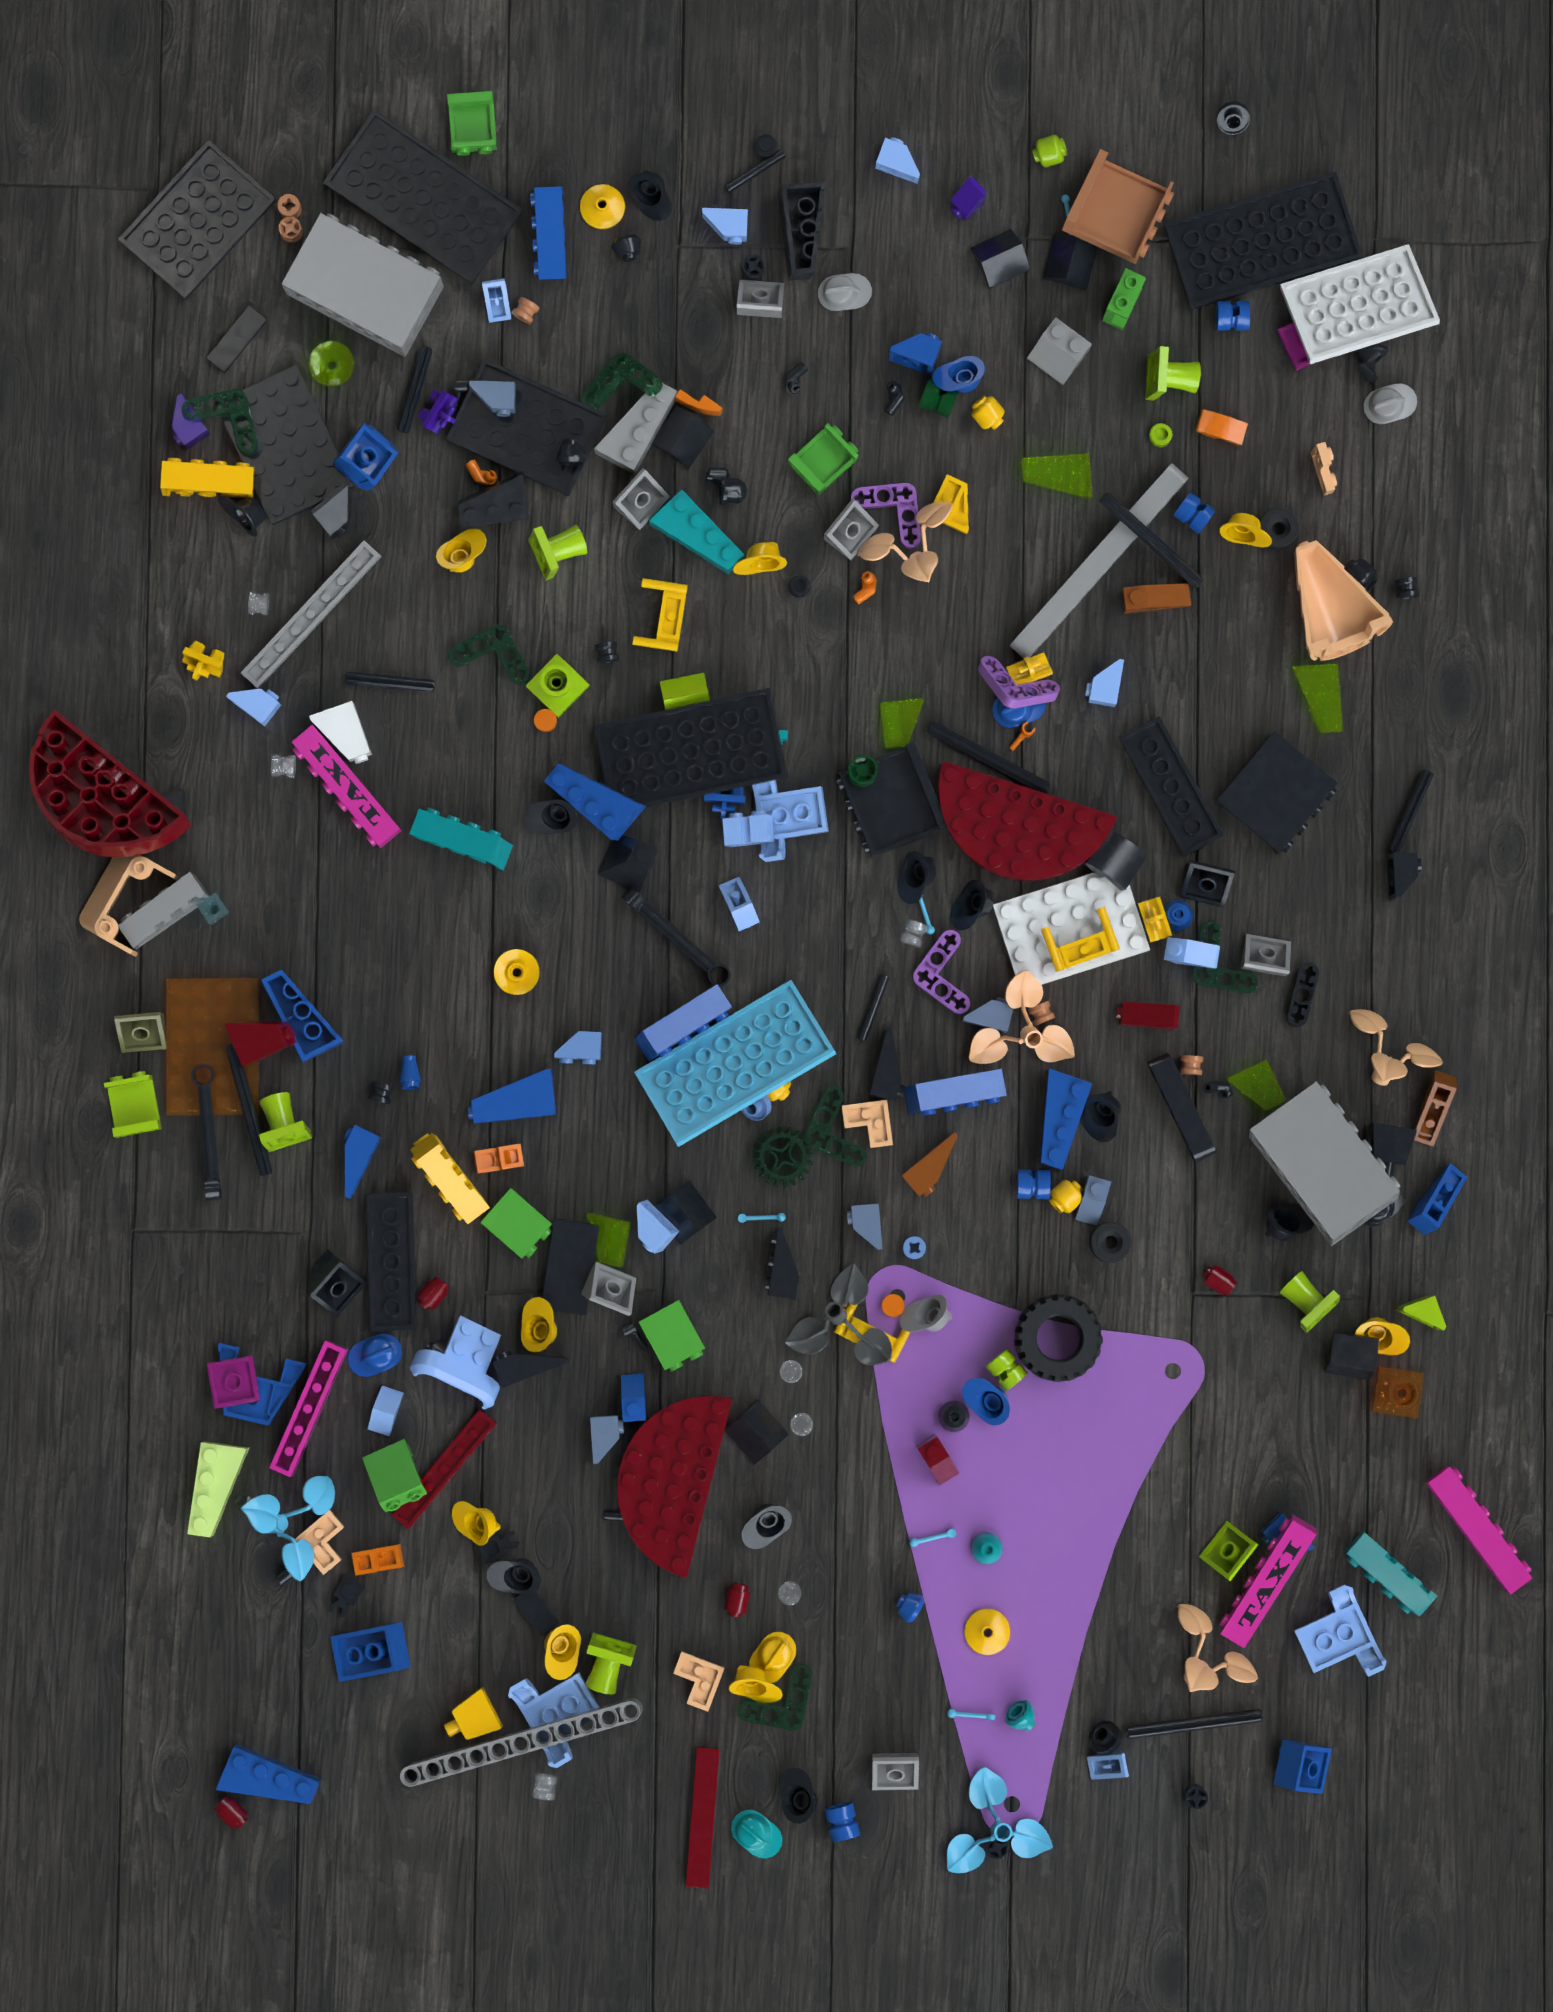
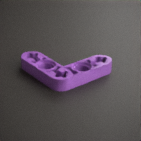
M898 483L860 487L852 492L851 500L858 497V493L868 497L870 496L869 491H874L873 499L875 503L871 504V499H865L864 504H859L863 509L897 506L901 544L906 549H914L919 545L921 533L920 524L916 521L918 505L916 490L913 485ZM904 488H907L908 492H912V495H909L907 500L904 499V496H897V501H893L894 494L892 489H896V494L902 493ZM885 490L889 493L890 498L887 502H881L877 499L879 491ZM910 510L914 513L915 518L911 522H905L902 519V513ZM916 525V528H912V536L917 537V539L913 541V544H909L908 540H904L908 536V528L903 530L902 526L911 527Z
M984 656L978 666L981 676L999 700L1009 708L1052 702L1056 700L1060 691L1059 685L1052 680H1041L1017 685L1001 663L991 656Z
M947 930L940 936L913 974V980L917 986L956 1014H963L970 1007L969 998L938 975L961 943L960 935L956 931ZM946 935L948 937L954 935L956 945L950 944L946 949L950 951L949 955L944 950L937 948L938 944L942 947L945 945L947 940L944 937ZM934 952H939L943 955V962L939 965L933 964L930 960V956ZM927 971V977L931 981H933L934 977L938 979L933 984L931 990L927 988L930 985L927 981L924 980L922 983L918 981V972L923 973ZM938 984L947 986L948 993L946 996L940 997L935 993V987ZM952 990L956 992L953 996L957 1000L963 998L965 1000L963 1004L966 1007L964 1009H955L956 1003L950 1000L949 1004L945 1002L950 997Z

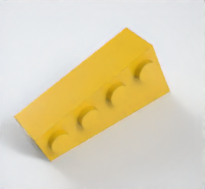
M168 458L167 461H162L160 488L163 496H171V492L180 494V496L190 497L194 492H198V495L203 497H214L216 493H221V495L231 498H253L254 467H250L249 463L239 462L236 463V466L227 465V462L213 461V464H204L203 460L197 459L190 460V463L181 462V459Z
M433 1133L410 1149L414 1155L411 1158L418 1169L423 1168L427 1173L425 1177L432 1186L436 1185L440 1189L438 1194L446 1204L448 1202L454 1207L452 1212L459 1221L464 1219L469 1224L490 1208Z

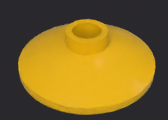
M600 184L589 188L584 193L580 202V211L583 219L590 226L597 229H609L618 224L625 212V202L621 193L616 188ZM604 201L606 207L600 208L598 203Z
M514 949L505 952L498 958L494 967L496 983L503 991L512 995H521L529 992L534 988L539 979L540 971L536 959L524 950ZM517 968L522 972L519 977L513 975V971Z
M981 1609L974 1612L968 1618L964 1630L965 1638L968 1645L977 1653L992 1655L998 1653L1007 1645L1010 1638V1625L1005 1616L999 1611ZM986 1628L992 1630V1635L989 1637L984 1635Z

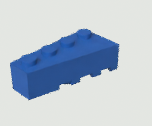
M279 970L261 979V984L281 1022H288L295 1032L297 1043L293 1047L301 1063L343 1044L342 1038L332 1029L329 1023L319 1014L283 970Z

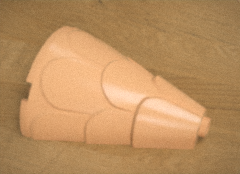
M1317 540L1310 543L1305 541L1297 545L1294 551L1296 585L1300 593L1301 617L1304 622L1306 649L1312 660L1315 661L1319 657L1321 661L1351 653L1370 643V639H1372L1374 634L1380 636L1392 625L1393 621L1389 613L1365 591V588Z

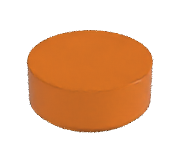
M541 709L535 714L534 724L539 731L550 732L556 727L557 718L551 710Z
M887 1295L882 1301V1310L890 1317L899 1316L904 1310L905 1304L899 1295Z

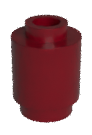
M1216 1264L1213 1267L1209 1265L1202 1274L1204 1278L1203 1283L1220 1295L1228 1296L1237 1283L1233 1279V1275Z
M435 1276L417 1294L419 1298L417 1303L427 1311L430 1308L435 1310L448 1294L446 1291L450 1287Z
M731 1582L724 1605V1610L728 1611L727 1615L741 1618V1614H746L750 1597L748 1585Z
M226 1796L214 1808L218 1812L216 1815L232 1830L235 1827L239 1830L248 1821L245 1817L248 1812L234 1798L230 1799Z

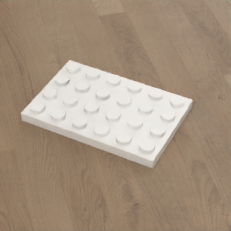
M1409 244L1280 284V290L1310 364L1439 324L1440 321Z
M1095 873L993 904L1014 974L1017 975L1025 970L1029 971L1041 985L1150 951L1130 885L1126 890L1120 891L1106 877L1100 878ZM1105 906L1120 950L1056 972L1041 929L1050 927L1056 947L1104 931L1096 909Z

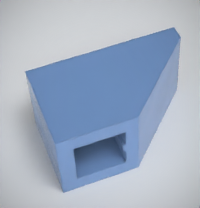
M578 1031L554 1053V1058L559 1059V1063H573V1059L582 1060V1064L595 1065L596 1060L601 1061L602 1033Z

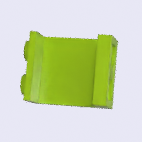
M145 1071L133 1073L132 1078L123 1079V1076L109 1078L110 1082L104 1083V1087L108 1089L115 1127L112 1128L113 1137L118 1138L162 1129L152 1075H146Z

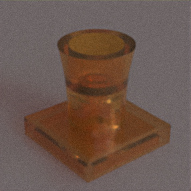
M1378 1366L1372 1412L1418 1419L1425 1373ZM1400 1389H1404V1395L1402 1398L1398 1396V1391Z

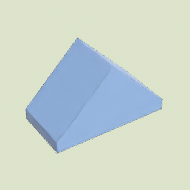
M505 279L482 282L489 323L510 320L511 313Z
M385 1386L381 1387L372 1409L368 1430L390 1436L404 1392Z
M1122 1750L1114 1751L1108 1755L1097 1754L1087 1757L1091 1780L1129 1776L1125 1754Z

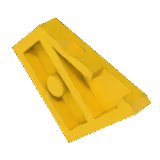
M947 474L934 503H952L953 508L943 524L967 534L969 531L967 483Z

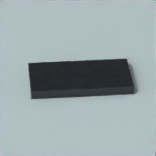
M559 1218L554 1219L543 1299L550 1303L553 1311L587 1315L589 1300L581 1293L595 1262L599 1224Z

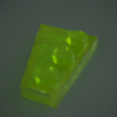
M1089 453L1021 458L1023 482L1092 500Z
M1338 664L1293 666L1292 670L1308 703L1318 732H1342Z

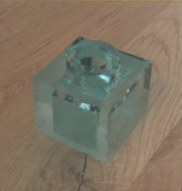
M217 893L212 894L196 905L210 925H213L230 913ZM212 906L218 907L216 914L211 913Z

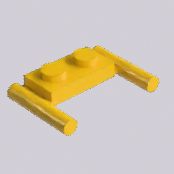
M643 578L642 587L664 590L657 638L651 639L634 636L633 645L677 652L688 585Z
M1105 906L1096 909L1104 931L1056 947L1050 927L1041 929L1056 972L1120 950Z
M848 1303L845 1309L847 1320L861 1335L864 1336L868 1329L875 1328L852 1316L857 1305ZM844 1323L837 1325L834 1330L835 1333L854 1343L861 1340ZM903 1328L898 1338L885 1333L892 1345V1355L889 1361L893 1363L896 1362L910 1332L905 1331Z

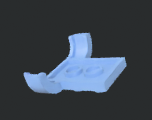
M776 780L752 785L756 811H765V814L772 816L774 843L761 844V854H759V857L765 862L785 859L786 838L829 832L823 787L819 786L778 793Z
M460 1315L457 1318L444 1353L427 1349L419 1350L414 1356L410 1370L413 1376L427 1374L477 1397L483 1402L482 1409L485 1410L494 1405L500 1390L499 1384L493 1378L486 1375L501 1335Z
M1342 1585L1329 1591V1598L1335 1611L1294 1630L1313 1673L1354 1654L1368 1677L1385 1668L1386 1660L1372 1636L1356 1601L1352 1587Z
M580 1672L541 1695L527 1678L510 1687L508 1697L516 1702L530 1727L600 1707L590 1689L585 1685ZM588 1717L582 1718V1724L591 1719ZM560 1725L562 1734L565 1735L571 1731L569 1725ZM540 1730L538 1732V1737L541 1741L549 1740V1735L546 1731ZM567 1741L543 1748L548 1758V1765L558 1768L573 1758Z

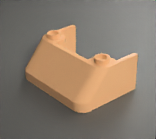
M142 855L113 857L80 914V924L88 931L136 957L138 952L114 940L119 927L117 921L108 916L111 908L130 875L136 879L143 880L148 878L155 868L176 881L180 877Z

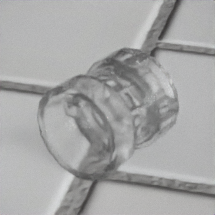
M272 754L271 776L279 777L280 775H286L287 777L295 778L296 755L282 757L280 754Z
M907 919L905 924L906 930L901 934L900 941L920 948L923 942L921 938L923 934H926L928 926Z
M794 1581L782 1583L778 1591L779 1599L785 1605L796 1604L801 1598L799 1585Z
M536 1773L534 1778L536 1788L533 1789L532 1798L555 1800L554 1785L557 1784L558 1776Z

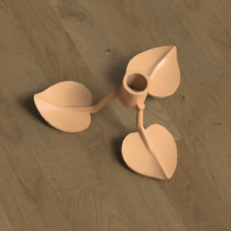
M931 503L917 513L916 521L918 524H922L923 552H915L908 559L895 544H892L894 542L893 535L881 533L870 537L862 545L857 556L864 560L876 561L885 557L890 552V549H893L904 559L901 566L903 574L915 580L929 582L931 574L938 563V556L934 552L927 551L925 529L926 527L935 528L943 523L953 508L952 503Z
M1025 970L1015 975L1007 985L1005 992L1007 1004L1013 1009L1021 1007L1027 1022V1026L1020 1032V1038L1000 1037L998 1030L983 1028L972 1039L969 1052V1060L971 1062L988 1064L999 1061L1008 1051L1004 1040L1019 1042V1044L1025 1043L1028 1047L1035 1048L1037 1056L1045 1062H1056L1074 1058L1073 1043L1068 1033L1062 1027L1048 1025L1041 1034L1031 1023L1026 1007H1034L1041 1001L1043 988L1041 983L1029 971Z
M1357 1009L1348 1012L1352 1023L1358 1029L1366 1033L1378 1034L1377 1053H1374L1371 1057V1063L1374 1068L1371 1078L1375 1083L1386 1086L1390 1080L1406 1076L1408 1070L1403 1063L1407 1059H1411L1415 1065L1428 1068L1443 1064L1442 1059L1437 1053L1420 1043L1407 1045L1406 1051L1408 1054H1405L1400 1061L1381 1053L1382 1030H1386L1388 1026L1386 1021L1377 1013L1369 1010Z
M1179 1604L1177 1606L1178 1619L1182 1627L1191 1634H1200V1641L1194 1657L1188 1658L1185 1662L1184 1680L1188 1684L1190 1692L1216 1688L1218 1677L1215 1672L1221 1668H1226L1228 1676L1238 1682L1251 1683L1258 1679L1253 1665L1244 1655L1238 1652H1228L1224 1656L1225 1662L1212 1669L1206 1662L1198 1659L1206 1637L1205 1633L1212 1631V1623L1201 1609L1193 1605Z

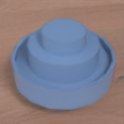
M768 1095L741 1111L751 1120H763L771 1111V1101Z

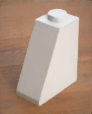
M353 701L309 716L313 724L350 762L355 761V764L362 763L368 760L367 756L372 755Z

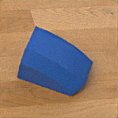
M363 423L333 463L336 470L344 474L358 488L368 491L376 486L397 456L398 451L373 426Z

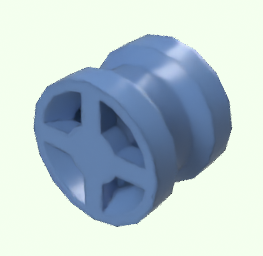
M913 1236L905 1240L903 1243V1253L908 1258L918 1259L924 1255L926 1245L921 1238Z

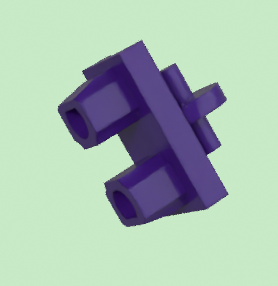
M433 390L430 395V401L435 404L431 410L424 408L418 415V418L423 422L422 426L438 434L442 427L445 428L448 421L455 424L457 420L452 415L456 410L454 406L459 399L443 390L442 392Z

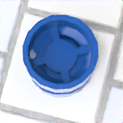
M1217 301L1215 310L1216 330L1229 331L1231 327H1234L1236 331H1248L1250 327L1249 301H1236L1234 305L1230 301Z
M1190 492L1173 516L1182 523L1188 522L1189 528L1199 534L1216 510L1207 503L1201 504V499Z
M1017 1170V1199H1030L1032 1196H1035L1036 1199H1050V1170H1037L1035 1173H1032L1031 1170Z
M853 1802L841 1803L824 1809L827 1822L832 1824L829 1828L832 1842L844 1841L860 1835L858 1822L853 1820L856 1816Z

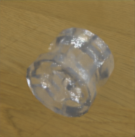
M250 592L248 602L249 614L254 615L257 612L262 615H268L269 593L260 595L256 592Z
M787 1360L780 1367V1376L785 1382L795 1383L802 1376V1367L797 1361Z
M806 1413L795 1414L790 1422L791 1430L798 1436L808 1435L813 1429L812 1418Z

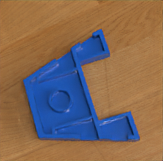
M219 1343L220 1361L238 1358L240 1347ZM286 1359L280 1382L257 1376L261 1401L223 1407L224 1415L269 1426L304 1371L307 1363Z

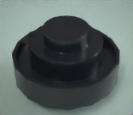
M1231 101L1219 108L1216 119L1218 127L1222 132L1235 135L1246 130L1250 122L1248 108L1244 104Z
M1104 1720L1098 1722L1089 1733V1745L1100 1755L1112 1754L1121 1744L1122 1732L1111 1721Z

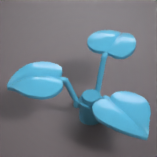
M315 1476L307 1480L303 1487V1498L308 1505L282 1515L278 1514L280 1503L274 1496L268 1494L254 1497L241 1507V1510L246 1514L255 1530L260 1533H277L278 1537H283L291 1542L283 1546L282 1560L291 1576L298 1581L303 1580L312 1567L314 1550L307 1540L299 1539L295 1541L293 1537L284 1533L288 1527L287 1518L308 1511L311 1508L316 1515H323L331 1509L335 1499V1489L332 1480L328 1476Z
M982 1767L973 1776L969 1786V1798L977 1809H983L988 1806L995 1819L990 1828L991 1836L978 1839L976 1842L968 1834H959L952 1838L947 1848V1869L953 1873H965L979 1867L984 1861L985 1851L978 1845L994 1841L995 1839L1005 1842L1013 1836L1011 1847L1015 1854L1022 1858H1032L1053 1848L1049 1834L1037 1821L1029 1818L1021 1819L1016 1823L1015 1831H1012V1828L1007 1823L1000 1821L992 1805H999L1004 1801L1007 1795V1787L1000 1776L986 1767Z

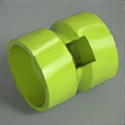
M1008 1348L985 1366L993 1377H998L997 1382L1005 1392L1028 1374L1020 1363H1015L1016 1358Z

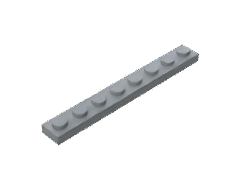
M363 541L245 667L241 674L259 689L381 558V555Z

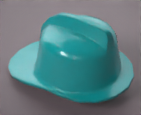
M755 1810L741 1811L735 1816L731 1831L735 1840L752 1855L765 1859L773 1857L779 1852L782 1846V1835L780 1830L771 1821Z

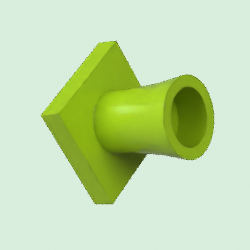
M1158 347L1147 357L1145 400L1154 401L1166 393L1167 387L1196 393L1201 376L1200 363L1168 362L1169 347Z
M577 525L548 539L542 526L533 529L528 539L545 581L554 578L559 569L558 561L587 554L584 537Z
M556 654L526 685V688L559 718L590 685ZM555 680H560L561 684L558 687L553 686L552 682Z
M276 1093L259 1101L271 1131L259 1134L261 1143L268 1152L312 1139L311 1131L304 1121L296 1123L294 1121L290 1093Z
M1303 1271L1298 1273L1280 1291L1281 1295L1290 1300L1306 1315L1300 1321V1327L1306 1333L1340 1302V1296L1334 1290L1324 1298L1311 1284Z
M593 1633L587 1654L597 1657L585 1685L599 1693L615 1694L620 1665L631 1666L637 1645Z

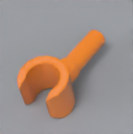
M1028 722L1022 725L1020 734L1010 745L1009 748L1012 751L1015 750L1025 737L1028 738L1033 735L1035 728L1031 732H1026L1024 729Z

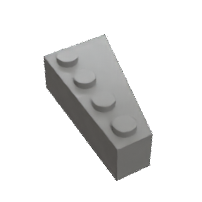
M657 380L594 448L595 454L635 475L672 408L677 391Z
M188 872L170 887L160 891L154 899L140 905V909L134 914L131 912L125 915L118 927L130 945L137 950L208 901L211 897L196 875Z

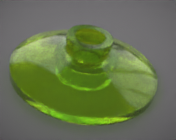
M335 341L321 343L312 351L309 358V369L314 379L320 384L338 386L350 378L354 369V359L352 353L345 345ZM335 362L336 368L329 369V363Z

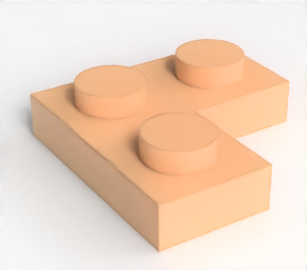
M1323 442L1316 444L1311 452L1323 496L1334 492V486H1337V481L1334 473H1330L1329 470L1333 460L1332 450Z
M887 1100L842 1106L844 1128L867 1126L870 1148L893 1145Z
M331 1510L321 1516L295 1539V1541L304 1539L311 1544L314 1550L313 1563L323 1575L342 1560L328 1543L332 1537L344 1528V1525Z
M681 1651L673 1674L694 1681L687 1704L708 1712L725 1667Z

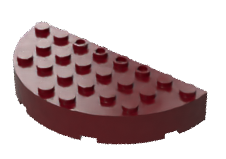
M56 710L48 716L41 726L35 746L31 750L29 762L30 784L33 795L46 820L64 840L92 854L107 857H130L159 849L174 841L191 827L187 816Z
M943 761L938 781V800L947 825L946 830L959 850L974 864L1001 878L1031 882L1052 879L1074 870L1100 848L1109 835L1117 817Z
M715 1395L696 1396L664 1407L651 1416L636 1432L624 1453L620 1465L617 1488L618 1503L621 1516L631 1538L639 1549L655 1564L684 1578H687L732 1402L730 1397Z

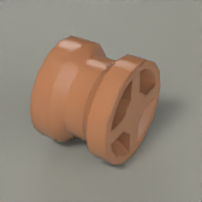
M285 194L280 197L277 206L283 218L294 217L297 219L302 211L298 198L292 194Z
M286 217L280 222L279 231L286 242L295 243L302 238L303 229L296 218Z
M520 297L517 308H514L511 313L519 320L531 324L534 313H537L540 308L530 300Z
M1049 1001L1028 1009L1029 1013L1034 1017V1026L1056 1018L1049 1009Z
M1181 1055L1182 1067L1179 1074L1202 1075L1200 1066L1203 1062V1057Z

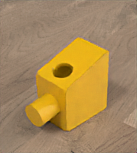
M483 1687L452 1710L455 1719L444 1725L449 1737L462 1731L466 1740L497 1731L503 1727Z

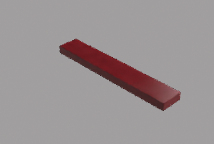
M479 1409L422 1477L421 1482L427 1494L417 1501H410L401 1505L391 1516L409 1530L496 1426L497 1422Z
M697 1747L686 1887L709 1889L720 1748Z

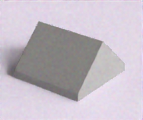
M739 280L737 315L782 318L784 283Z
M643 468L613 501V506L640 530L670 496Z
M852 499L824 533V540L849 560H852L879 525Z
M1246 934L1240 969L1279 976L1289 975L1291 942Z
M595 1262L581 1294L588 1300L630 1316L632 1314L636 1278Z
M918 1753L872 1754V1790H918Z

